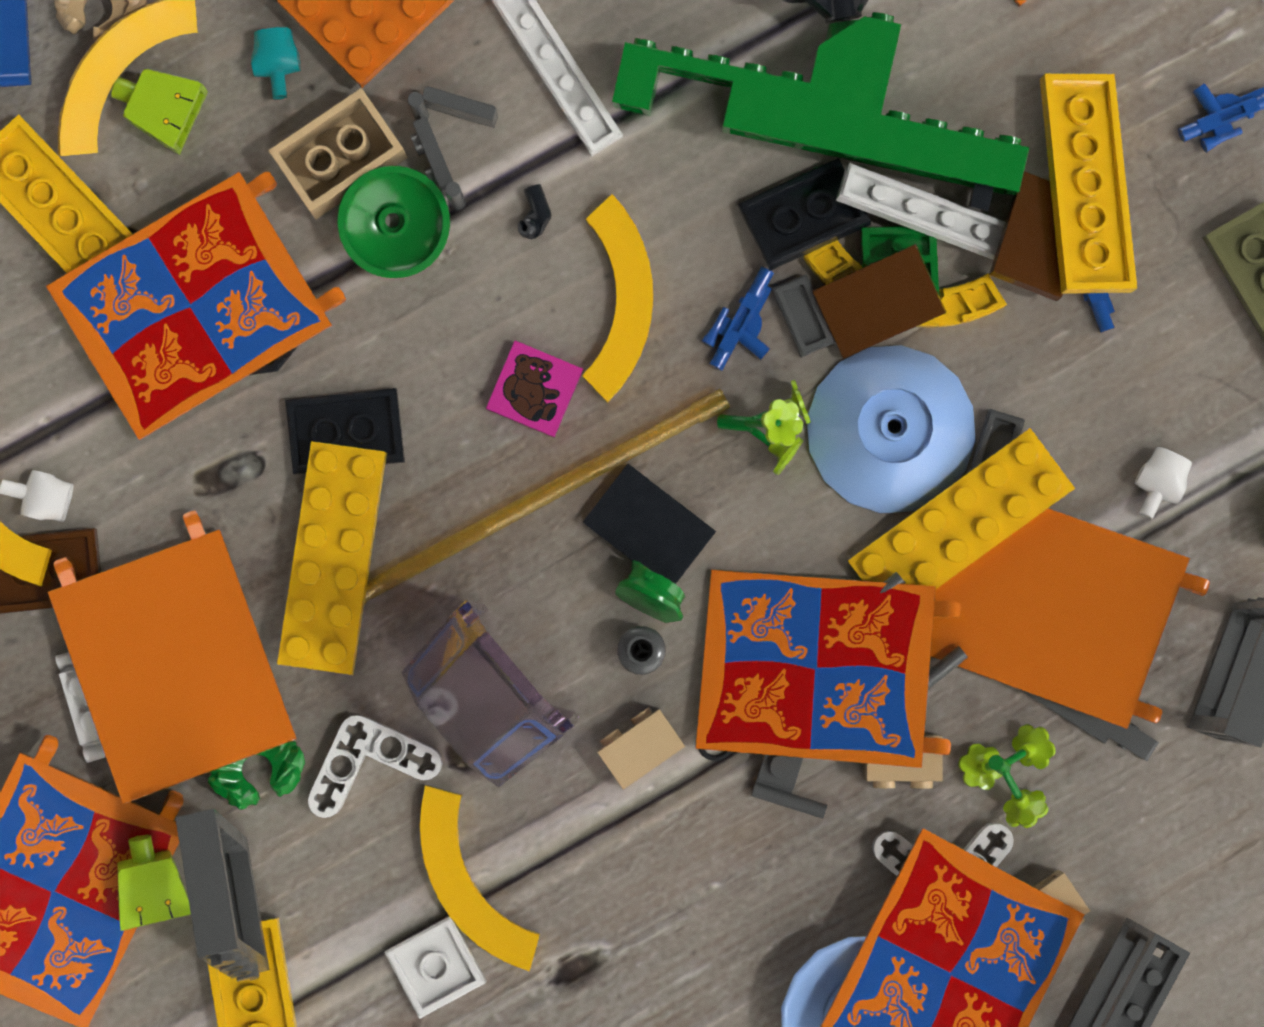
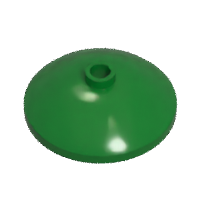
M389 165L370 170L351 184L341 200L337 225L344 249L358 266L380 277L404 278L425 270L439 257L449 236L450 214L442 192L432 180L412 168ZM390 213H395L399 216V223L394 227L388 226L385 222L387 215Z

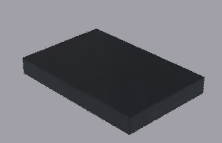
M839 158L738 204V208L770 271L871 225L867 212L836 201L845 172Z
M397 388L285 400L294 475L306 474L311 441L384 451L387 453L385 465L405 463Z
M630 464L625 466L583 521L586 526L630 560L640 562L651 571L664 576L675 584L716 533L712 527Z

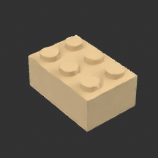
M362 88L268 150L316 220L339 205L347 189L360 176L378 167L398 165L408 158L403 147Z

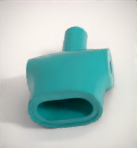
M288 27L257 30L253 33L254 48L251 54L254 77H270L272 98L275 100L287 98L285 75L301 71L300 55L293 40V32Z

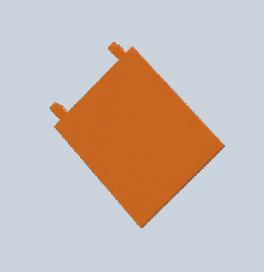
M1048 508L936 589L935 601L960 603L961 616L957 620L933 617L931 657L942 660L957 646H960L968 656L967 659L958 665L960 668L1128 729L1133 715L1152 723H1158L1162 716V709L1138 701L1179 588L1205 596L1210 581L1185 573L1190 561L1188 557Z
M190 511L183 515V520L191 540L79 581L76 579L72 563L66 557L54 561L53 564L62 587L49 591L48 595L122 804L132 802L297 739L221 531L219 529L205 534L201 519L196 511Z

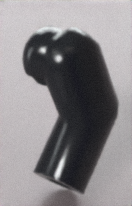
M541 184L530 186L524 190L530 210L524 220H520L518 223L519 234L531 240L543 234L552 216Z

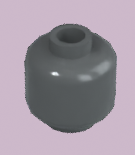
M636 626L627 630L621 636L617 647V655L620 663L627 671L646 675L654 672L662 665L666 656V646L662 636L656 630L647 626ZM641 643L646 644L649 650L643 649ZM638 644L639 651L635 654L634 648ZM642 652L647 653V656L643 658L638 657Z

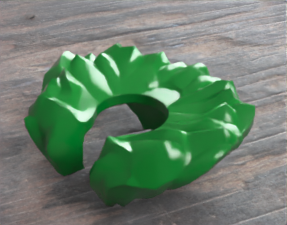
M290 741L256 754L266 757L271 762L272 775L270 787L278 797L291 793L300 782L301 772L305 765L304 754L301 748L297 746V742ZM247 758L211 771V775L208 778V784L215 793L226 798L229 805L236 806L239 810L246 809L249 805L256 806L260 799L259 792L244 778L242 773V767Z

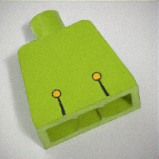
M144 69L137 84L119 77L113 86L111 97L127 104L123 117L130 124L180 155L208 91L198 81Z
M140 835L129 839L132 859L117 863L121 931L191 915L188 893L171 852L162 851L154 853L151 835Z

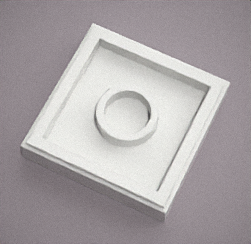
M450 916L384 952L419 1019L487 982L458 926Z

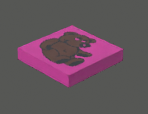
M515 340L486 410L555 438L583 373V369Z

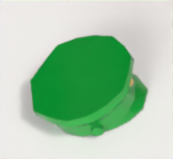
M633 560L630 575L627 579L620 581L615 590V595L631 607L664 623L681 621L684 616L680 605L685 598L682 589L664 576L651 571L640 562Z

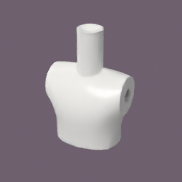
M1162 447L1155 449L1148 462L1142 466L1134 483L1148 492L1139 512L1141 516L1153 520L1162 499L1175 504L1180 502L1187 488V477L1192 466L1190 460Z
M32 470L26 485L3 479L0 485V494L22 499L21 516L37 520L64 522L74 486L71 483L56 478L54 475Z

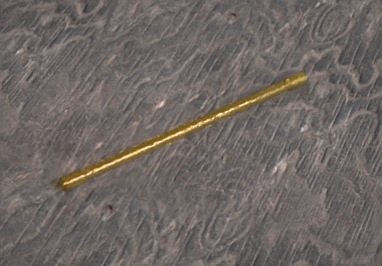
M720 388L693 402L688 408L369 579L364 605L371 599L695 424L703 423L729 409L730 405Z

